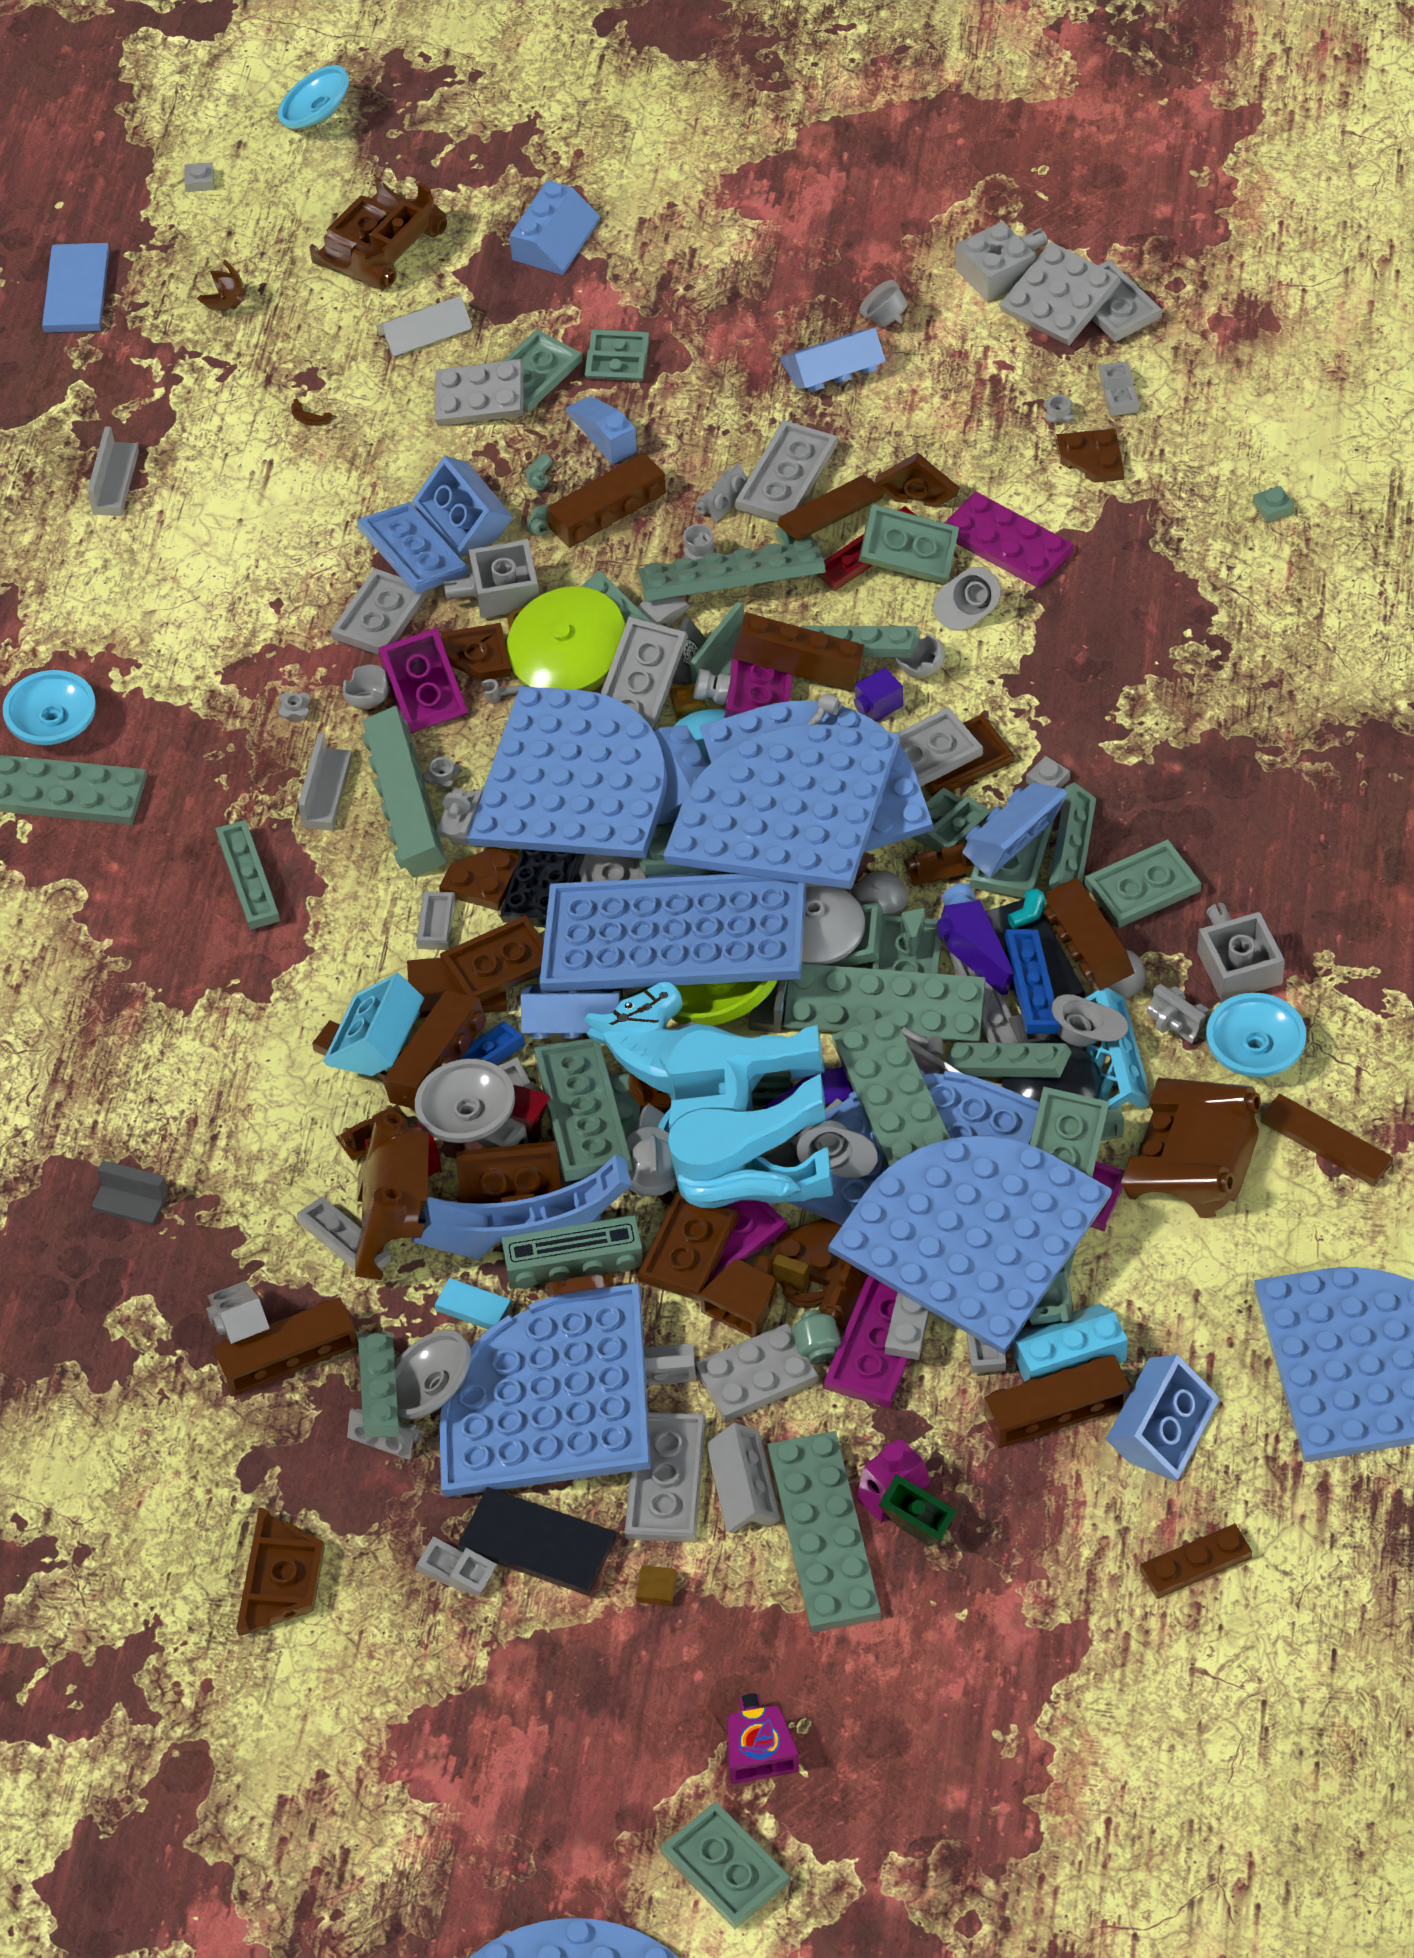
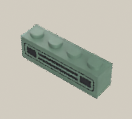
M635 1215L501 1237L510 1289H528L534 1285L545 1284L551 1281H557L558 1283L560 1281H567L569 1278L617 1271L629 1272L635 1268H640L643 1264L642 1246Z

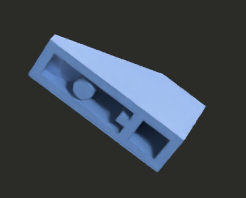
M592 396L586 397L565 408L566 413L612 465L637 453L635 427L620 410Z

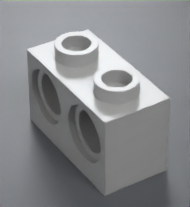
M246 1281L207 1295L211 1306L206 1308V1312L211 1325L216 1328L219 1336L225 1335L231 1344L270 1329L259 1297Z

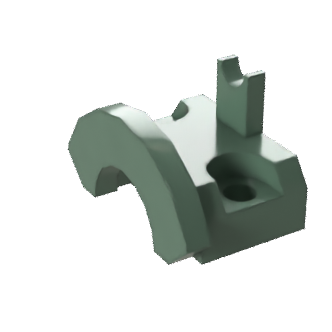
M1066 1269L1059 1272L1029 1317L1032 1325L1072 1320V1296Z

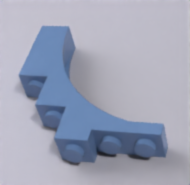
M614 1155L598 1171L579 1182L548 1194L523 1200L474 1204L428 1197L427 1203H424L422 1213H419L418 1222L424 1223L422 1238H411L413 1243L479 1260L497 1242L502 1243L501 1237L601 1221L600 1213L631 1186L626 1158Z

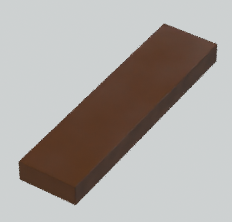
M863 474L780 516L777 526L797 541H800L882 499L884 492L874 485L875 482Z
M1280 1093L1261 1115V1123L1374 1187L1393 1163L1392 1156Z

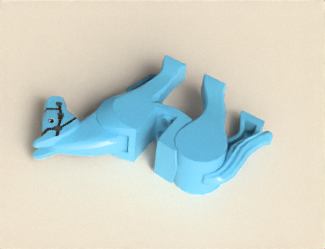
M670 982L657 983L638 995L622 1000L610 1014L588 1013L585 1016L584 1022L593 1027L587 1032L591 1039L607 1045L614 1057L635 1077L653 1088L669 1094L672 1101L669 1117L670 1131L667 1141L680 1195L688 1203L700 1208H717L740 1200L778 1203L800 1202L812 1198L833 1196L832 1166L828 1147L815 1152L805 1162L796 1167L773 1165L760 1156L766 1151L783 1144L804 1128L826 1121L825 1096L821 1073L825 1072L818 1024L804 1028L791 1037L762 1035L758 1038L745 1037L702 1024H694L680 1030H667L669 1020L682 1008L681 993ZM788 1070L794 1080L819 1074L804 1082L790 1097L781 1103L767 1109L754 1111L751 1093L766 1073Z

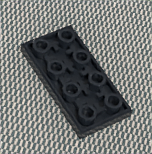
M522 849L500 913L502 922L509 923L526 915L532 924L546 925L550 884L577 882L585 854Z
M1025 899L985 911L1007 958L1008 954L1004 936L1006 929H1013L1009 924L1008 914L1023 909ZM1043 912L1040 919L1016 928L1038 930L1054 999L1064 994L1085 998V990ZM1012 980L1010 991L1020 1009L1014 980Z
M487 1487L458 1543V1548L462 1552H464L465 1548H468L498 1565L589 1596L616 1541L617 1535L616 1531Z

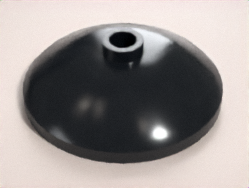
M1046 1039V1040L1034 1041V1042H1031V1043H1066V1042H1065V1041H1061V1040ZM1066 1043L1072 1053L1060 1078L1001 1077V1087L1040 1102L1043 1087L1098 1099L1101 1089V1075L1096 1062L1085 1050Z

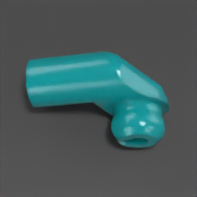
M1032 888L1027 890L1024 894L1023 909L1008 914V921L1013 929L1040 919L1046 902L1045 896L1040 889Z

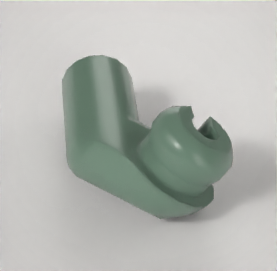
M543 453L526 469L527 482L533 490L540 491L547 486L548 476L545 477L544 472L553 464L551 457Z
M551 504L537 506L533 509L527 523L531 534L542 536L547 532V529H545L548 521L547 507Z

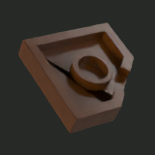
M1115 428L1056 434V444L1061 465L1069 469L1074 467L1085 473V478L1094 483L1124 480V468Z
M918 452L878 474L874 483L895 502L907 503L908 499L925 501L924 506L938 507L955 498L960 488Z
M501 623L441 632L442 644L451 666L480 681L511 676Z
M490 848L453 862L439 886V891L455 892L457 900L499 911L506 898L520 855Z
M821 1218L780 1234L769 1258L774 1261L777 1254H781L809 1265V1281L821 1285L829 1284L838 1262H841L843 1259L829 1252L828 1245L842 1225L829 1219Z

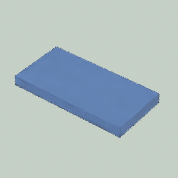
M108 243L52 245L42 322L44 333L101 331L110 251Z
M411 502L357 520L358 529L415 594L443 585V581L458 580L469 576V567Z

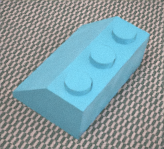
M398 972L354 994L323 1062L330 1067L373 1076L383 1070L389 1071L398 1059L402 1046L410 1037V1028L420 1015L419 1009L424 997Z
M1099 1303L1074 1311L1072 1320L1068 1322L1056 1321L1022 1328L1009 1349L1025 1382L1031 1378L1040 1379L1055 1374L1062 1368H1074L1086 1364L1096 1357L1105 1358L1115 1355L1119 1364L1124 1363L1127 1358L1128 1339L1115 1312Z

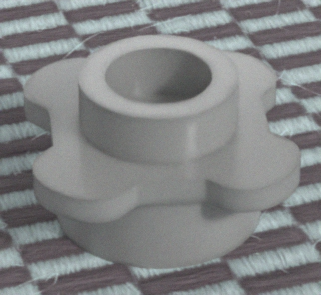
M1064 395L1051 396L1043 404L1047 411L1045 420L1048 422L1071 421L1074 418V413L1071 412L1073 402Z
M284 693L279 697L282 703L281 708L278 710L280 717L297 722L309 714L307 703L310 701V697L307 693Z
M446 757L435 758L430 762L429 772L425 773L424 780L428 784L436 783L442 788H450L453 785L455 775L460 773V766L453 764Z

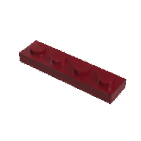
M906 506L898 510L901 512L916 515ZM864 534L825 559V573L815 574L834 591L873 566L859 561Z

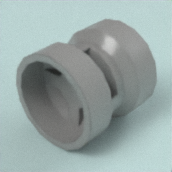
M695 524L689 526L684 531L685 558L692 560L702 559L704 556L714 553L713 532L708 526Z
M699 669L693 698L698 700L708 698L712 699L714 703L724 705L731 675L723 673L713 675L709 670Z

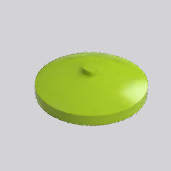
M569 586L546 592L525 606L511 626L507 639V654L510 666L518 680L523 685H526V687L593 691L605 683L626 626L625 619L614 601L595 589Z
M778 980L675 985L681 993L682 1008L671 1019L683 1025L692 1021L694 1024L710 1026L730 1022L757 1007L770 994Z

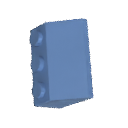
M547 180L509 235L512 260L564 275L600 221L599 214L573 187Z
M876 328L855 331L780 356V360L796 388H807L808 393L825 388L823 382L834 379L835 384L852 379L850 373L859 370L862 375L878 370L877 364L886 362Z
M444 456L412 501L428 523L460 558L468 555L469 549L481 548L496 541L513 518L511 513L468 462Z
M687 725L662 727L654 731L665 756V768L668 777L666 796L657 824L676 822L687 792L699 775L708 767Z
M1032 782L1024 790L1019 787L1008 798L1009 804L1003 809L1000 806L996 807L986 820L988 822L983 827L976 825L967 834L965 839L968 842L962 853L984 874L991 878L1054 821L1068 793L1062 788Z
M540 984L526 985L521 993V1033H529L530 1038L536 1039L548 1038L549 1033H562L563 1038H580L582 1033H587L590 1028H593L584 1022L585 1016L588 1013L610 1014L623 1000V988L542 992Z
M1178 1354L1149 1358L1106 1440L1127 1462L1170 1480H1178L1220 1397Z

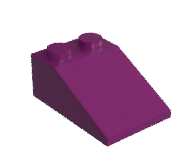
M437 628L378 647V657L382 668L386 670L389 687L400 712L408 722L411 733L468 714Z

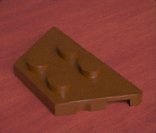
M259 1508L236 1627L238 1635H246L314 1611L325 1550L323 1541L311 1534L302 1533L297 1526L288 1521L283 1523L270 1516V1511L265 1508Z

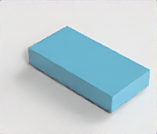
M449 1278L435 1303V1310L489 1330L506 1317L512 1305L511 1299Z

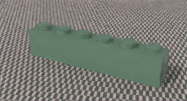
M397 706L363 719L365 733L362 734V738L366 748L372 754V756L368 757V761L373 772L378 776V779L374 780L379 795L385 801L381 804V808L385 818L391 823L387 830L394 845H397L398 850L394 851L397 864L401 869L406 868L412 878L447 864L441 839L436 832V821L408 722Z

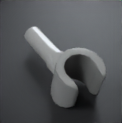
M487 679L482 683L484 697L491 704L497 703L502 696L517 694L520 687H499L494 679Z
M823 694L820 697L816 714L807 725L818 724L826 712L837 715L842 705L838 701L839 697Z
M904 1026L901 1030L905 1037L918 1043L919 1046L924 1047L925 1050L938 1057V1054L943 1055V1041L940 1037L929 1036L925 1038Z

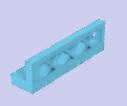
M1109 988L1101 991L1097 990L1085 999L1118 1011L1125 1017L1128 1023V1032L1123 1038L1117 1041H1102L1100 1048L1096 1047L1095 1043L1085 1046L1086 1052L1096 1062L1101 1075V1089L1098 1099L1109 1101V1110L1117 1109L1126 1102L1143 1109L1149 1105L1151 1096L1125 997ZM1108 1055L1111 1056L1112 1062L1107 1074H1104L1102 1072V1065ZM1113 1082L1118 1083L1120 1093L1109 1100V1091Z

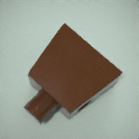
M760 1255L752 1266L739 1259L733 1260L700 1293L701 1313L751 1338L760 1335L777 1298V1280L771 1276L773 1261L764 1255Z

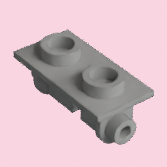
M737 462L733 468L724 470L722 476L713 484V490H708L703 497L698 498L696 501V511L702 515L705 513L711 514L714 523H717L734 505L735 500L747 482V477L740 462Z
M351 1408L347 1438L410 1460L412 1445L419 1442L422 1431L418 1430L415 1424L410 1425L398 1420L399 1436L363 1438L362 1409L357 1408L355 1410Z

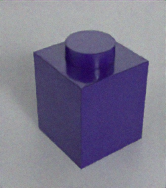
M884 667L855 684L854 705L859 713L865 714L877 722L904 706L903 685Z

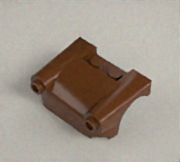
M377 178L375 180L377 193L372 198L360 195L327 228V234L324 236L325 245L320 250L313 244L309 246L312 263L381 290L391 286L397 275L393 263L422 234L436 237L442 234L447 227L445 212L433 203L431 189L425 184L420 183L418 185L417 198L406 199L394 193L381 179Z
M1158 1077L1149 1101L1153 1111L1138 1156H1130L1121 1184L1129 1199H1136L1148 1192L1166 1193L1187 1202L1200 1218L1215 1217V1211L1224 1207L1230 1200L1235 1202L1240 1193L1258 1139L1259 1128L1254 1115L1259 1112L1261 1107L1260 1095L1256 1093L1253 1086Z
M384 1111L376 1117L358 1174L357 1201L362 1202V1229L356 1248L355 1277L382 1280L383 1271L377 1266L374 1258L377 1254L383 1253L385 1243L399 1238L421 1239L424 1223L418 1222L419 1213H422L424 1203H427L428 1132H426V1129L408 1127L404 1116L394 1111Z

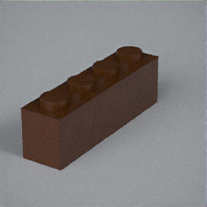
M643 452L548 506V526L568 548H571L580 542H584L602 529L610 527L623 517L633 514L637 509L651 501L659 499L666 493L665 473Z
M745 612L732 659L852 691L861 665L864 644Z
M1077 877L1044 893L1047 907L1043 909V913L1050 926L1057 925L1054 928L1061 943H1069L1067 945L1069 954L1075 963L1081 962L1079 967L1087 982L1093 980L1099 991L1135 974L1126 949Z
M445 990L383 1079L390 1103L415 1109L416 1093L423 1080L440 1066L460 1060L462 1055L468 1051L471 1042L478 1032L484 1028L486 1022L480 998Z
M338 1297L331 1301H322L315 1307L300 1313L289 1314L284 1319L269 1324L270 1329L232 1344L228 1339H225L220 1344L213 1346L212 1349L216 1365L231 1397L358 1347L355 1327L341 1297Z
M1115 1355L1105 1358L1096 1357L1086 1364L1074 1368H1062L1055 1374L1040 1379L1031 1378L1022 1385L993 1391L990 1395L984 1397V1416L1000 1449L1122 1409L1130 1395V1386Z

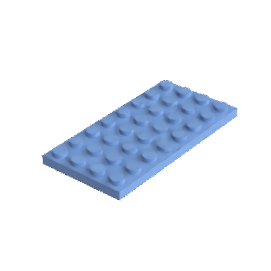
M723 874L550 884L539 983L541 991L651 987L660 982H670L674 985L801 979L807 883L744 874Z

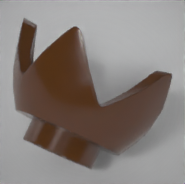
M224 259L223 264L230 273L223 271L210 272L218 294L200 295L197 297L207 308L217 311H226L230 307L235 310L246 294V290L242 288L243 281L240 275Z

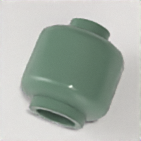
M810 1310L801 1314V1320L792 1329L799 1355L807 1357L813 1364L833 1359L838 1346L841 1344V1338L833 1316L821 1314L820 1310Z

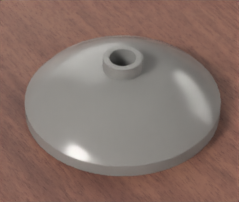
M806 887L802 964L827 965L837 962L853 952L863 938L865 917L862 907L851 894L838 887Z
M461 1059L440 1066L423 1080L415 1097V1111L421 1126L432 1136L455 1143L471 1142L492 1134L507 1121L515 1104V1091L508 1074L494 1063L480 1059Z
M441 1330L431 1333L412 1344L395 1362L398 1418L413 1419L431 1414L441 1408L456 1394L467 1376L471 1360L469 1343L461 1334L452 1330Z

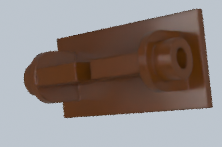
M960 842L958 845L942 848L941 852L937 853L935 850L921 854L913 853L912 857L904 860L912 885L917 886L972 873L973 865L971 860L962 853L966 844L963 845Z
M388 1105L386 1106L387 1109L375 1114L371 1119L364 1120L349 1129L346 1127L343 1129L342 1134L336 1136L337 1141L351 1161L365 1155L364 1140L370 1138L376 1117L380 1113L394 1111L403 1116V1112L398 1105L393 1107Z
M844 1260L839 1261L818 1309L820 1313L833 1316L837 1327L846 1329L868 1274Z

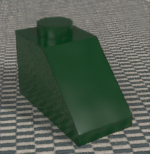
M898 1474L894 1475L878 1504L901 1530L929 1547L941 1541L957 1512L954 1508Z

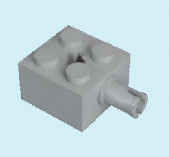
M1002 221L955 244V269L987 302H990L1011 291L1036 260V254L1033 251L1048 244L1047 235L1041 228H1038L1020 238Z
M528 540L469 549L470 578L443 581L447 601L473 596L477 598L481 618L509 614L513 610L524 608L535 598L539 597L538 581Z
M1218 903L1220 912L1215 904L1209 907L1206 914L1213 925L1199 929L1197 953L1221 1002L1236 995L1254 993L1283 984L1285 960L1261 913L1257 912L1231 919L1224 903Z

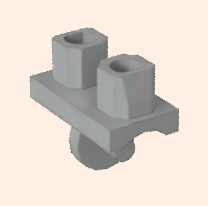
M454 788L452 793L446 794L443 800L445 810L436 829L439 837L449 838L453 845L469 844L466 837L483 790L477 789L469 792L460 788Z
M1159 984L1154 987L1153 999L1146 1012L1157 1019L1156 1029L1162 1033L1171 1029L1191 1044L1197 1041L1202 1027L1207 1022L1210 1013L1209 1009L1202 1004L1192 1006L1186 1002L1184 992L1176 986L1168 989Z

